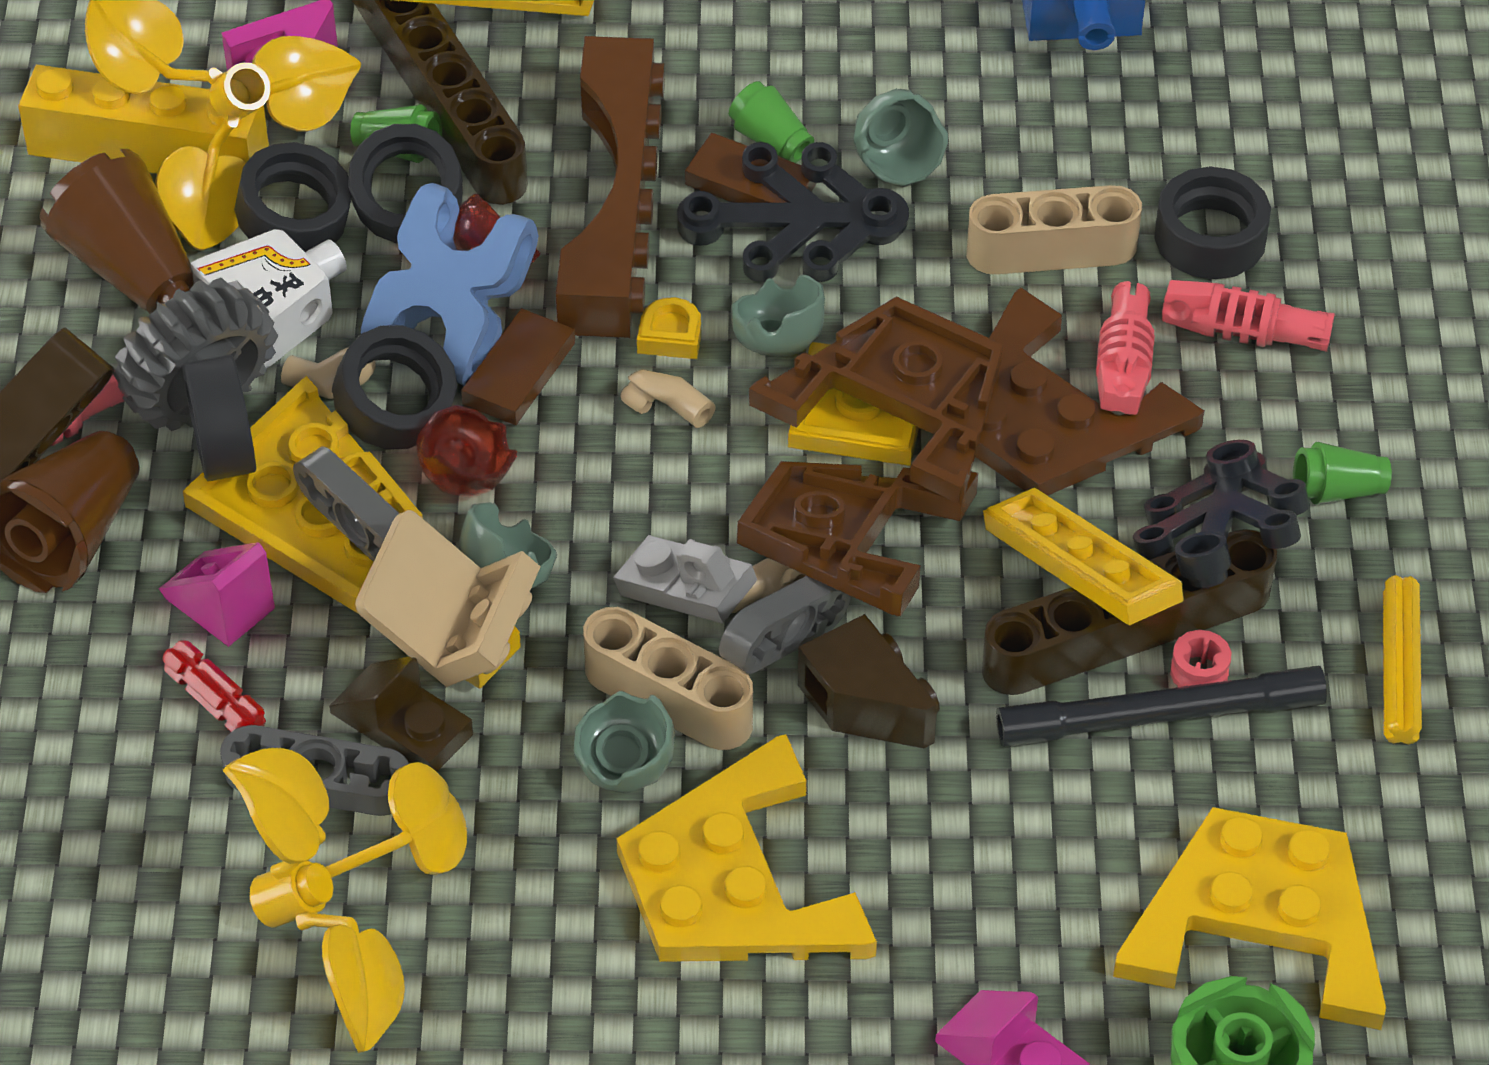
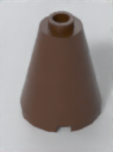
M120 149L125 157L111 160L105 152H102L74 167L56 183L50 192V195L56 202L51 208L49 215L43 208L40 212L39 217L42 228L51 239L151 314L157 309V302L164 304L173 298L177 289L184 292L190 291L194 285L191 263L148 168L140 156L130 149Z
M96 431L1 479L0 570L14 582L35 592L47 593L52 587H63L62 592L71 589L85 574L139 475V461L132 445L126 439L114 433Z

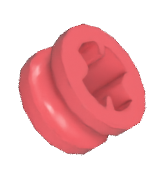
M1205 630L1190 631L1179 637L1173 648L1170 675L1173 682L1178 687L1228 681L1232 654L1229 644L1220 635ZM1201 657L1202 664L1208 659L1213 662L1212 668L1200 669V662H1197L1195 667L1189 664L1190 658Z

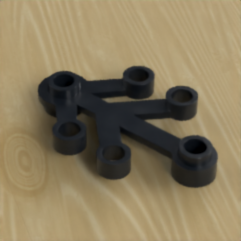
M756 142L747 146L743 152L742 171L744 176L752 182L762 183L787 203H721L709 192L696 191L684 198L677 209V228L680 236L686 242L697 246L716 242L723 234L725 227H785L769 242L763 240L754 241L744 249L743 271L749 279L756 282H765L769 278H774L778 272L779 265L824 227L845 228L830 242L824 240L814 241L804 249L803 271L805 275L810 276L817 282H825L834 278L838 272L839 265L866 242L872 245H886L895 241L905 231L909 222V207L900 194L887 188L867 189L837 165L835 149L824 142H815L805 147L802 152L801 171L807 180L825 184L844 202H823L778 165V154L773 146L764 142ZM757 159H763L768 161L769 164L765 166H755L751 162ZM815 159H823L828 164L815 166L810 162ZM699 211L708 212V214L703 216L695 215L693 213ZM874 211H883V212H886L887 214H885V215H875V214H873L872 212H874ZM758 257L770 260L766 265H756L751 261ZM817 257H824L831 262L826 265H816L812 260Z
M1230 440L1214 446L1206 454L1207 464L1204 467L1203 475L1168 493L1154 496L1145 502L1144 509L1148 526L1140 528L1133 534L1136 552L1147 560H1151L1175 551L1180 574L1184 578L1189 579L1191 586L1208 588L1222 583L1228 577L1227 570L1231 566L1232 561L1227 537L1234 517L1259 528L1263 545L1267 548H1286L1300 540L1301 532L1297 515L1304 513L1310 507L1305 482L1299 479H1286L1268 471L1264 455L1257 452L1255 444L1249 440ZM1251 489L1269 496L1271 506L1242 494V492ZM1213 493V495L1191 505L1190 507L1186 509L1183 508L1184 506ZM1203 523L1200 532L1181 539L1176 546L1174 545V538Z

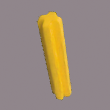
M1394 575L1385 581V589L1383 591L1384 736L1393 744L1403 742L1407 745L1418 741L1419 732L1422 729L1420 584L1412 576L1401 578Z

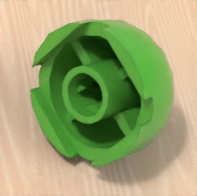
M1229 976L1203 984L1184 999L1179 1009L1178 1017L1172 1027L1171 1065H1313L1315 1030L1305 1008L1285 989L1270 983L1268 991L1259 986L1246 985L1247 977Z

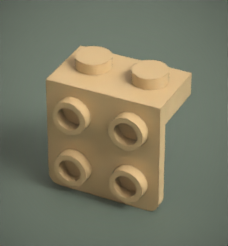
M407 510L394 518L356 598V610L361 617L408 656L417 658V663L444 686L448 687L481 673L489 674L503 663L510 651L508 640L514 626L532 601L530 590L541 566L521 551L480 568L416 512Z

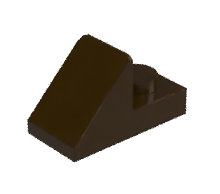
M408 656L371 663L329 705L332 715L382 747L398 751L406 758L409 764L415 762L423 763L433 768L436 772L473 736L471 718L421 687L419 664L415 657L411 658Z

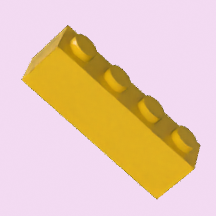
M37 64L18 104L28 155L82 163L102 152H105L111 160L125 157L120 149H130L144 161L149 173L157 174L162 162L171 153L182 147L193 146L207 153L210 142L224 121V117L219 115L211 104L210 89L156 82L149 91L143 94H132L114 87L100 73ZM264 105L246 117L239 119L238 126L232 129L221 146L219 156H235L247 163L255 152L269 146Z

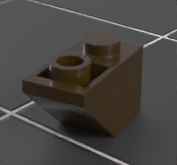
M866 614L798 647V687L832 731L923 749L935 743L936 716L940 710V705L934 689L926 679L922 677L917 679L904 663L901 650L894 638L886 632L881 634Z

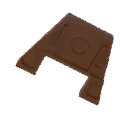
M1021 287L1012 296L989 337L1003 344L1002 362L975 457L1023 491L1036 488L1047 496L1106 471L1107 462L1133 451L1144 455L1152 451L1154 442L1177 432H1181L1184 437L1197 432L1203 425L1205 411L1163 382H1160L1142 398L1136 415L1123 414L1118 416L1111 411L1101 409L1098 402L1033 359L1031 356L1061 331L1062 314Z
M896 296L837 332L836 342L813 356L805 352L797 356L794 367L772 381L766 376L756 381L749 388V406L797 428L829 389L834 388L934 434V436L911 463L910 481L960 504L965 496L1001 366L1003 344Z
M781 461L738 520L737 544L891 615L900 617L919 588L921 565L867 553L895 509L903 508L960 521L977 495L979 473L973 471L970 474L964 499L958 504L911 482L910 468L903 467L897 478L872 474L861 476V465Z

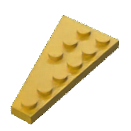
M306 375L250 427L256 471L214 481H207L202 472L182 491L186 508L244 544L259 542L266 551L267 558L359 614L355 605L356 598L373 565V561L310 503L295 479L293 472L294 464L322 446L327 447L399 514L407 510L416 512L420 517H422V514L370 451L364 452L349 434L348 424L336 410L333 412L329 410L319 398L318 388ZM515 626L508 640L510 651L503 663L489 674L481 673L466 679L467 682L481 689L521 647L520 631Z

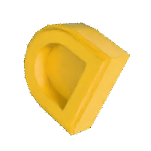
M676 297L662 298L648 305L640 319L637 335V354L698 359L701 342V314L696 306L687 300Z

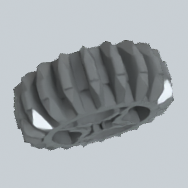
M220 277L213 280L209 285L202 280L195 282L190 291L187 292L177 289L172 299L164 304L157 302V309L148 317H140L138 319L139 328L134 332L126 334L123 338L126 347L119 350L116 354L115 359L118 366L113 372L118 382V388L124 395L123 400L133 413H138L144 421H148L155 429L166 426L169 430L174 431L181 428L184 424L192 428L193 425L183 377V364L232 355L237 366L242 391H251L252 381L266 373L267 370L264 363L271 360L276 353L272 345L276 342L278 334L273 328L275 322L268 315L269 310L258 296L255 297L248 288H244L237 280L227 283Z

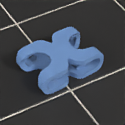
M429 183L420 187L397 235L398 248L411 263V268L389 271L379 279L363 318L361 334L378 326L403 325L415 329L419 322L432 316L442 317L446 328L443 349L454 365L457 383L465 386L502 334L501 319L488 305V300L491 298L510 297L521 288L534 256L539 236L532 219L510 214L496 221L482 245L469 251L457 250L453 240L460 210L457 199L447 187L436 183Z

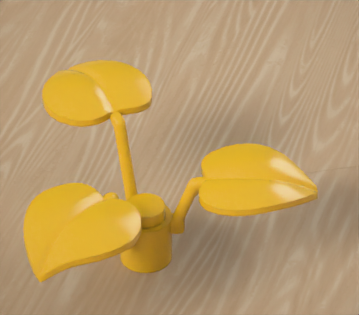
M89 0L87 6L85 35L88 50L98 72L114 87L132 94H143L156 84L160 74L171 80L202 81L211 84L209 92L211 104L215 111L224 117V121L210 142L208 152L206 153L202 149L193 146L182 147L174 151L162 162L155 180V186L174 228L192 248L200 251L221 243L239 226L234 208L243 166L246 163L235 156H219L221 146L232 129L238 126L239 119L246 117L266 103L270 116L281 126L296 132L316 130L329 122L340 109L349 86L361 67V62L332 44L301 36H283L263 45L255 54L252 63L236 64L224 73L220 72L217 68L209 70L175 69L168 64L180 56L184 38L178 18L166 5L158 0Z
M284 748L261 749L244 755L229 763L223 769V772L241 793L253 823L266 845L282 860V862L272 865L269 872L258 875L253 879L250 886L252 909L257 918L264 925L271 928L295 920L300 930L314 926L328 928L324 933L322 942V958L327 979L358 1053L368 1051L377 1043L400 1012L405 993L401 965L390 943L378 930L371 928L359 932L357 922L352 917L318 914V912L322 911L326 903L332 898L333 877L395 851L408 843L417 866L425 874L438 875L455 868L462 860L467 845V827L463 812L456 798L449 793L446 781L433 768L419 762L404 765L393 773L388 788V803L391 814L403 832L324 867L320 863L308 861L316 855L319 846L326 839V834L320 824L324 821L329 811L328 794L314 766L301 754Z

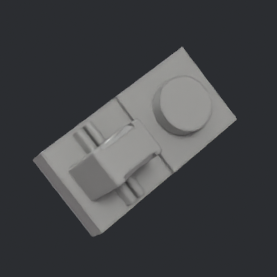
M651 535L645 538L613 577L620 596L722 624L757 581L752 564L724 556L719 546L695 542L693 539H689L686 544H681Z

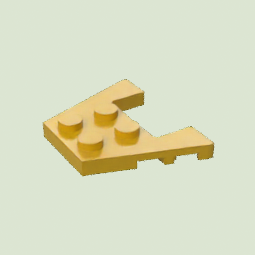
M786 734L775 737L617 837L618 857L660 962L748 961V953H791L794 960H808L809 953L850 952V959L876 957L877 941L855 892L793 911L786 909L746 815L748 812L806 796V778Z
M1212 807L1118 951L1113 977L1175 989L1185 933L1190 930L1324 956L1328 960L1319 1018L1381 1030L1386 1004L1347 833Z

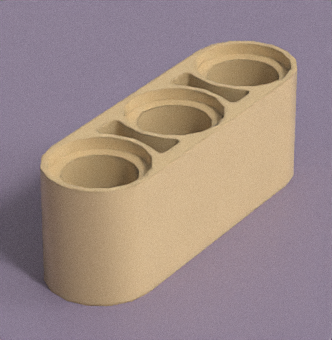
M1113 185L982 196L974 201L970 207L966 257L970 265L986 274H1009L1124 264L1131 260L1137 252L1142 202L1139 196L1131 189Z
M606 607L595 611L587 618L583 626L585 674L589 682L598 690L610 696L618 691H624L639 698H649L650 695H655L660 699L671 717L675 730L717 750L734 749L749 739L753 731V682L748 673L729 661L629 610L620 607Z

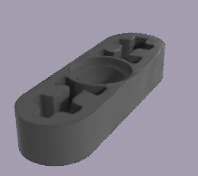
M322 446L294 464L293 472L295 479L310 503L374 562L394 518L399 513L334 452Z
M805 576L738 612L727 626L721 638L719 654L744 672L753 674L798 650L799 646L831 631L844 616L852 596L809 576Z
M248 725L235 729L226 736L220 748L223 769L229 763L244 755L267 748L293 750L301 754L308 761H327L335 767L334 771L322 780L328 794L329 808L376 816L391 814L388 803L390 780H385L381 788H372L370 783H376L380 775L392 777L397 769L408 764L406 758L401 753L390 748L257 725ZM347 768H354L355 773H350V783L347 784ZM224 773L225 779L228 782V784L234 789L238 790L236 786L233 784V782Z

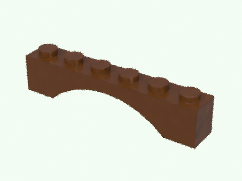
M585 36L580 73L582 119L602 140L612 157L616 174L613 187L600 212L582 233L560 251L556 287L557 322L574 328L575 336L630 338L633 313L643 314L645 306V277H636L637 268L648 269L649 233L641 232V224L652 225L653 189H645V181L656 182L657 146H649V139H660L661 104H653V97L664 98L665 63L655 62L654 39Z

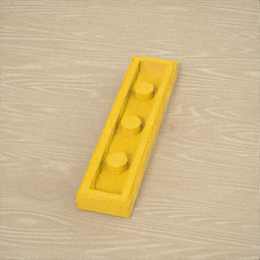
M1032 488L983 510L985 528L988 532L1127 625H1132L1184 601L1180 580L1036 488Z

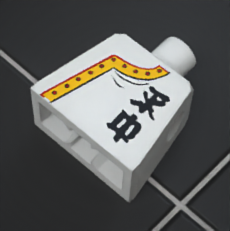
M274 229L191 262L194 284L202 280L209 285L213 280L220 277L227 283L237 280L244 288H248L255 297L258 296L269 310L268 315L275 322L273 328L278 334L276 342L272 345L276 353L271 360L264 363L267 369L329 321L333 313L329 280L346 271L347 264L341 250L332 240L328 239L304 252L283 230Z

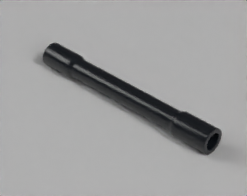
M1318 665L1265 672L1252 678L1078 701L1058 702L1052 700L999 707L996 710V723L1001 746L1007 747L1059 740L1066 735L1253 710L1270 712L1323 705L1327 700V687L1324 672L1321 666Z

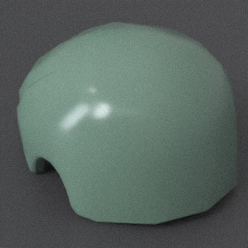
M896 88L874 97L857 115L853 140L859 157L877 178L884 182L904 187L925 180L941 164L948 144V133L941 124L934 107L919 93L913 94L910 90Z
M800 275L797 278L796 284L791 289L780 288L773 279H767L755 295L742 296L731 306L732 327L738 341L747 349L760 355L785 357L803 352L820 336L822 331L825 306L823 285L807 275Z
M495 503L473 504L467 513L461 531L459 550L480 568L523 551L541 566L532 588H536L547 581L557 558V552L547 539L533 533L529 521L526 519H522L514 526L502 525L498 518L499 509Z
M618 691L605 702L598 703L589 708L575 727V760L593 784L615 792H634L656 783L671 764L675 743L673 721L660 699L655 695H650L649 698H639L624 691Z

